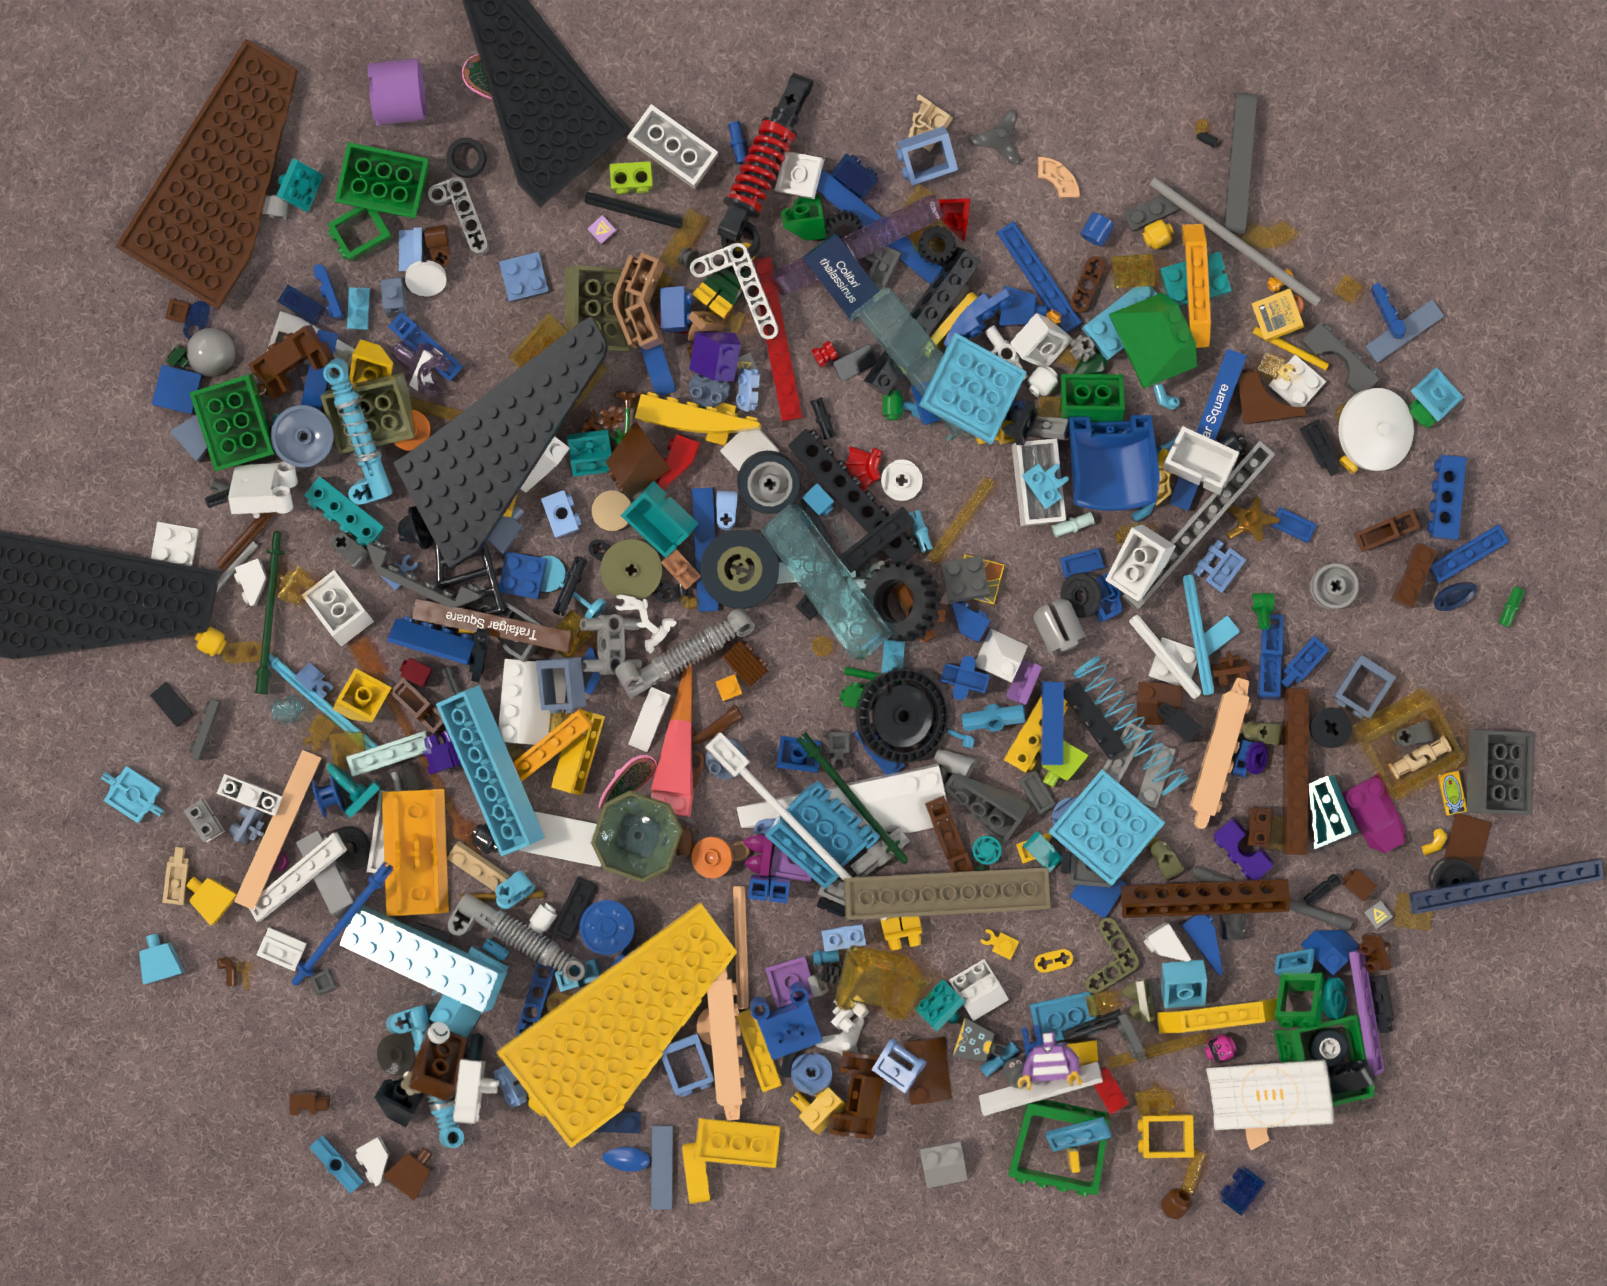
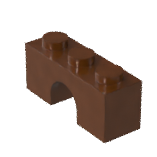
M1420 543L1414 544L1406 562L1407 567L1404 575L1398 582L1390 601L1408 609L1414 608L1437 550Z

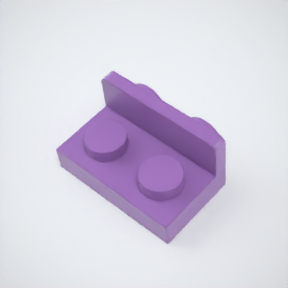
M1022 660L1006 697L1026 705L1042 666Z

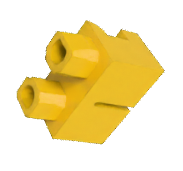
M919 916L901 917L903 930H901L899 917L887 918L884 921L880 918L886 941L888 940L891 951L902 949L901 937L908 936L910 947L921 945L920 933H922Z

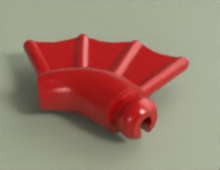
M850 446L849 458L845 464L849 469L850 476L855 475L862 482L860 487L865 491L873 482L882 477L878 467L883 452L874 447L872 452L868 453Z

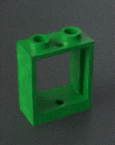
M356 207L328 223L330 230L327 232L333 242L337 240L340 245L338 248L340 255L343 259L347 258L350 262L393 238L378 211ZM367 210L381 235L350 252L337 227Z
M1281 973L1275 1018L1279 1027H1320L1323 1011L1322 993L1325 985L1322 973ZM1288 991H1314L1311 1012H1285Z

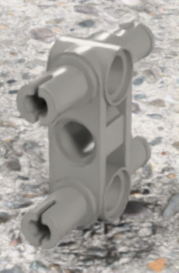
M616 614L600 615L597 618H582L580 621L581 630H597L598 659L583 660L582 671L599 672L602 675H616L615 669L621 663L627 661L633 662L638 671L641 670L642 662L640 659H625L624 630L640 629L636 625V623L640 622V619L624 618Z

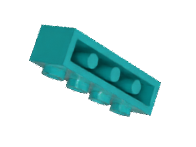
M320 476L304 495L308 498L306 503L315 510L318 507L324 511L322 515L331 522L336 520L341 524L338 528L347 535L350 532L357 537L355 541L362 547L378 540L386 529Z

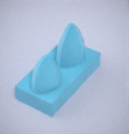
M349 288L347 329L368 330L369 288Z
M884 639L881 673L894 669H903L905 641Z

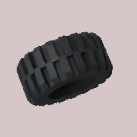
M891 562L890 564L881 565L880 569H874L871 572L872 577L865 579L864 584L866 586L861 588L860 594L863 595L862 600H859V606L863 608V611L860 613L862 618L867 619L865 625L869 629H873L872 633L876 636H882V639L890 641H914L916 638L925 636V631L933 629V621H938L940 617L937 612L942 609V604H939V598H942L941 591L936 589L939 587L937 581L931 580L933 575L929 571H924L923 567L911 563ZM903 582L911 589L914 604L909 616L899 622L891 616L888 610V596L895 585Z

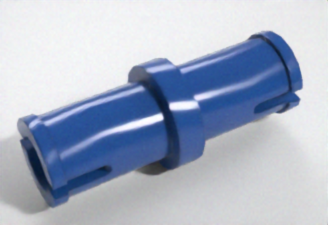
M734 121L728 124L732 140L730 145L734 150L736 164L740 165L745 164L744 158L747 156L745 145L747 142L743 138L741 122Z

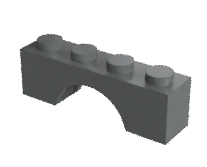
M1319 322L1302 339L1300 343L1312 355L1317 356L1323 353H1330L1338 356L1344 362L1347 369L1345 386L1354 394L1370 389L1379 380L1376 376L1377 372L1370 366L1366 367L1361 362L1363 359L1356 352L1351 353L1346 348L1348 345L1341 338H1335L1331 334L1333 331L1326 324L1322 325Z

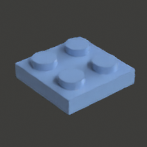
M539 252L499 262L509 302L549 292Z

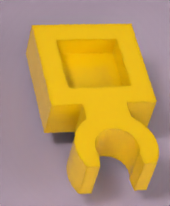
M986 929L985 932L989 933L991 938L989 941L981 939V943L984 945H994L992 948L993 952L1011 960L1019 941L1001 932L996 937L993 931Z

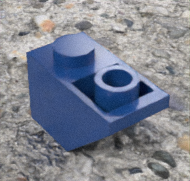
M963 601L952 603L951 606L959 633L978 643L990 622L987 619L988 615L978 609L976 612L968 609L970 605Z

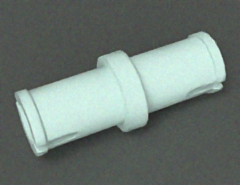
M1088 512L1075 518L1069 517L1067 521L1052 525L1051 527L1054 536L1057 538L1070 532L1076 533L1078 529L1094 525L1095 522L1092 513Z

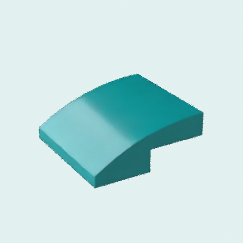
M608 430L567 435L573 477L607 473L610 470L606 464V461L612 454Z

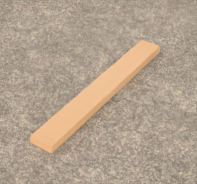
M302 750L282 794V800L276 815L272 817L234 902L252 910L255 909L322 758Z

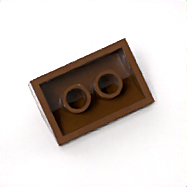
M945 1037L904 1041V1049L918 1059L922 1058L927 1062L909 1089L910 1104H926L951 1099ZM906 1060V1067L912 1070L914 1065Z

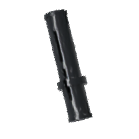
M575 556L570 571L565 575L566 581L553 608L555 614L560 616L561 613V616H565L576 586L582 580L581 575L587 564L586 559Z
M1120 1009L1103 1016L1099 1014L1095 1019L1062 1030L1065 1043L1101 1029L1103 1031L1107 1030V1027L1119 1023L1118 1016L1122 1015Z

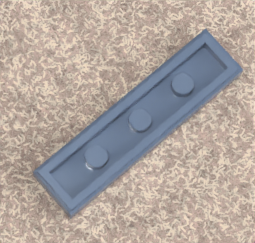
M1432 299L1402 320L1406 330L1401 339L1394 338L1393 334L1388 330L1366 345L1365 349L1375 363H1378L1444 317V315Z
M652 1125L651 1209H672L673 1125Z

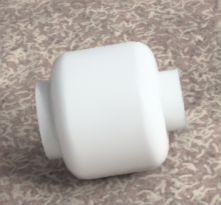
M1048 366L1038 367L1028 378L1029 391L1036 397L1039 395L1043 397L1048 396L1058 384L1057 373Z

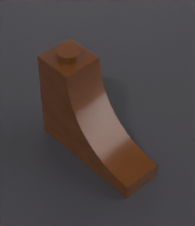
M1254 369L1242 370L1238 383L1244 425L1306 417L1305 407L1288 406L1272 398L1264 389L1259 372H1254Z

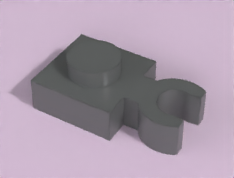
M829 732V753H835V757L831 760L832 767H835L837 759L843 761L844 768L847 765L843 753H849V732Z

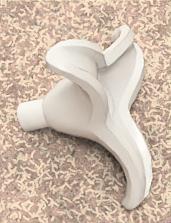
M856 1017L852 1021L856 1026L851 1033L842 1031L840 1034L823 1036V1042L815 1044V1046L837 1052L841 1056L843 1051L859 1052L857 1041L864 1024V1019Z

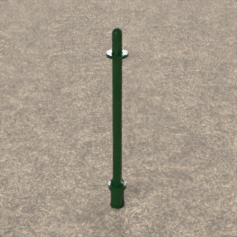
M279 531L273 533L271 550H266V553L271 554L261 660L260 667L255 671V675H257L255 694L268 695L269 676H272L268 664L279 555H284L285 551L280 550L281 533Z
M807 732L802 734L807 742L798 737L796 741L808 753V758L815 759L874 831L880 835V838L888 846L885 852L889 853L892 851L902 864H906L908 858L898 847L901 841H893L822 755V747L820 745L817 746Z

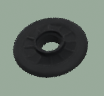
M1073 574L1064 581L1061 587V599H1066L1071 603L1077 618H1086L1093 615L1101 603L1100 586L1088 574ZM1079 590H1082L1085 593V598L1083 601H1080L1077 598V592Z
M345 826L335 831V833H338L346 849L347 843H351L355 847L354 853L349 852L347 849L335 861L349 870L361 869L367 865L371 847L368 837L358 828Z

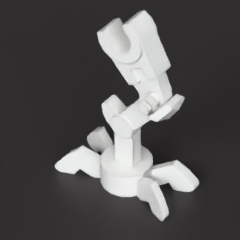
M618 594L616 597L623 599L624 604L621 606L616 605L615 608L618 610L639 609L641 622L636 623V625L641 628L646 627L653 633L651 639L645 640V648L651 654L654 651L653 646L658 645L670 631V626L674 627L677 622L672 618L663 619L662 626L657 628L648 620L646 610L648 602L645 598L641 601L633 596Z

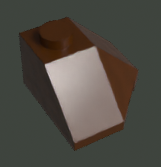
M1139 682L1137 718L1145 717L1142 724L1160 725L1164 720L1156 713V710L1163 702L1175 709H1179L1182 704L1183 686ZM1143 718L1138 720V724L1141 723Z

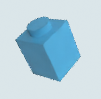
M818 484L802 497L805 503L818 516L821 514L826 516L833 509L831 505L834 501Z

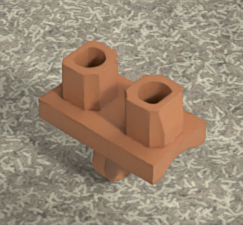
M677 549L673 550L661 561L664 567L685 589H688L701 577Z

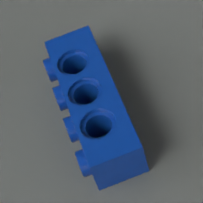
M1441 455L1438 457V460L1435 459L1434 472H1437L1436 480L1432 482V492H1435L1434 500L1430 502L1429 509L1433 515L1432 521L1428 522L1427 532L1431 533L1430 538L1453 541L1459 538L1467 457ZM1445 472L1452 474L1453 480L1451 483L1444 480ZM1444 492L1448 493L1451 497L1449 503H1445L1442 500ZM1441 513H1446L1449 517L1446 524L1440 521Z

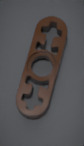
M1098 256L1090 257L1087 260L1070 301L1071 308L1075 313L1085 312L1091 302L1104 269V261ZM1094 261H1098V266H1100V269H1096L1093 276H1097V279L1090 275H1085V272L1090 274L1092 266L1089 263H1094ZM1085 279L1093 283V288L1089 291L1084 290L1081 286L1082 281ZM1078 290L1082 294L1090 295L1089 298L1084 297L1083 304H1085V307H1080V309H1077L1074 300L1078 301L1081 294H1077Z

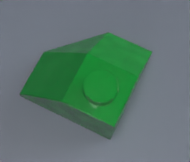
M815 195L814 199L799 197L794 201V206L790 209L785 208L781 212L783 228L803 240L816 241L826 238L820 195Z

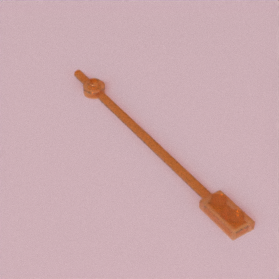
M365 636L349 645L348 647L362 672L386 684L382 675L387 671L368 637ZM388 693L385 700L406 737L414 735L396 700ZM423 754L418 755L417 757L435 789H444L445 807L454 821L452 827L453 835L459 840H464L467 847L481 855L479 849L472 843L473 825L468 820L461 819L437 774L429 775L427 757ZM460 826H464L466 828V832L464 834H461L459 832Z

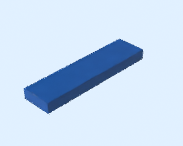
M1498 524L1433 562L1430 571L1439 584L1510 541Z
M1042 682L1041 765H1063L1064 682Z

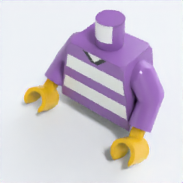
M1055 1032L1042 1033L1044 1044H1039L1030 1051L1024 1064L1022 1078L1018 1080L1020 1090L1024 1083H1028V1091L1032 1089L1030 1079L1033 1082L1067 1079L1068 1084L1074 1087V1080L1077 1079V1083L1082 1085L1083 1080L1078 1076L1080 1075V1059L1065 1042L1056 1043Z

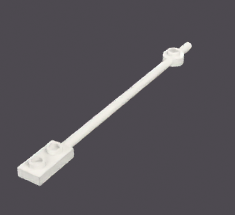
M721 732L705 747L733 777L740 773L843 880L844 878H852L745 768L749 761Z

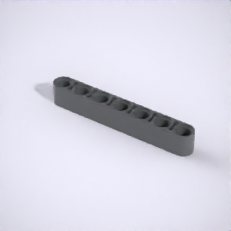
M1236 92V106H1234L1233 112L1234 127H1232L1231 135L1233 143L1232 147H1230L1229 158L1231 165L1228 169L1229 186L1226 192L1227 208H1225L1224 221H1226L1225 228L1230 232L1244 234L1247 221L1257 94Z

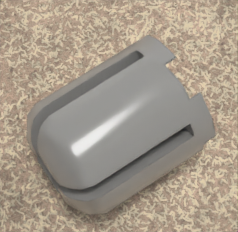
M1057 599L1051 603V607L1067 640L1066 642L1047 604L1035 612L1034 621L1050 657H1053L1052 652L1057 650L1061 654L1076 647L1079 644L1078 641L1083 638L1085 642L1088 641L1077 615L1068 600Z

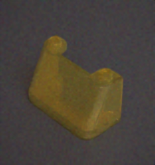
M851 945L845 955L835 1001L837 1007L843 1011L853 1010L855 1003L882 1007L885 1015L892 1020H905L927 985L928 980L915 962L905 955Z

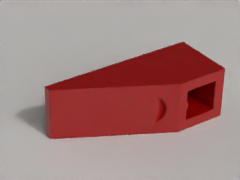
M677 434L675 439L671 438L667 450H670L668 458H663L670 467V470L663 474L661 478L656 479L655 483L663 490L672 484L693 464L700 443Z

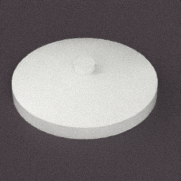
M1383 388L1366 389L1355 394L1343 408L1339 420V439L1346 456L1356 466L1369 471L1387 470L1399 464L1407 455L1413 441L1414 424L1412 415L1409 412L1410 410L1400 396Z

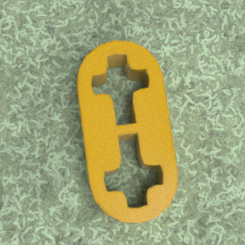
M1067 949L1042 953L1035 958L1034 966L1042 973L1066 968L1072 964L1073 955ZM1062 952L1065 955H1069L1066 964H1063L1062 961L1055 962V958L1061 957L1060 953ZM1044 957L1045 960L1052 959L1053 963L1047 964L1046 969H1043L1042 966H1038V963L1041 962L1040 958Z

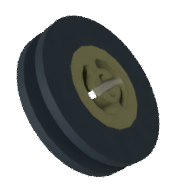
M732 530L717 536L707 546L702 556L700 572L705 589L715 601L729 608L746 609L762 603L772 593L778 580L779 563L773 547L762 536L748 530ZM740 555L741 558L735 560L732 565L738 567L742 564L743 569L749 571L746 560L751 559L754 563L755 573L747 583H739V580L745 578L747 573L741 572L740 575H737V571L733 568H730L731 574L734 577L733 580H729L726 577L724 571L725 564L731 557Z

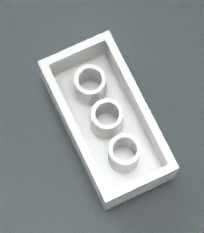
M652 104L627 137L630 144L693 189L698 186L719 157L715 149Z

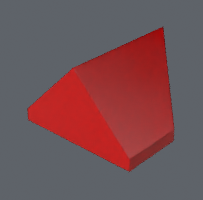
M938 199L935 220L942 221L965 243L971 199Z

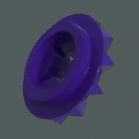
M1253 742L1252 745H1249L1248 751L1245 752V768L1248 769L1249 773L1258 775L1267 764L1268 751L1264 743Z

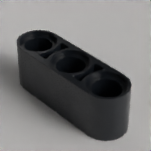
M1357 1060L1327 1067L1331 1095L1371 1086L1376 1080L1366 1060Z

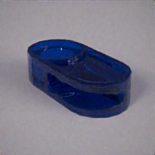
M197 301L190 308L183 328V333L189 340L192 337L188 334L189 327L196 325L200 331L207 326L210 314V307L207 303Z

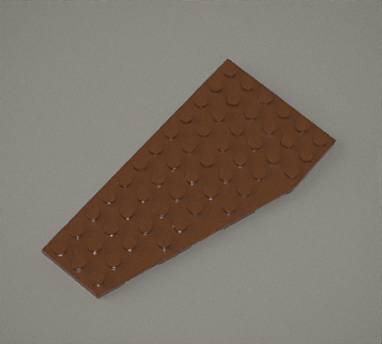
M245 38L115 247L219 310L252 258L262 218L263 206L268 194L298 70Z

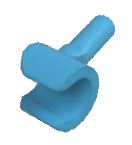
M949 728L948 734L963 739L962 746L974 747L975 740L973 737L960 734Z

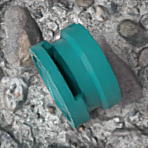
M981 836L973 844V856L981 864H993L1001 856V845L992 836Z

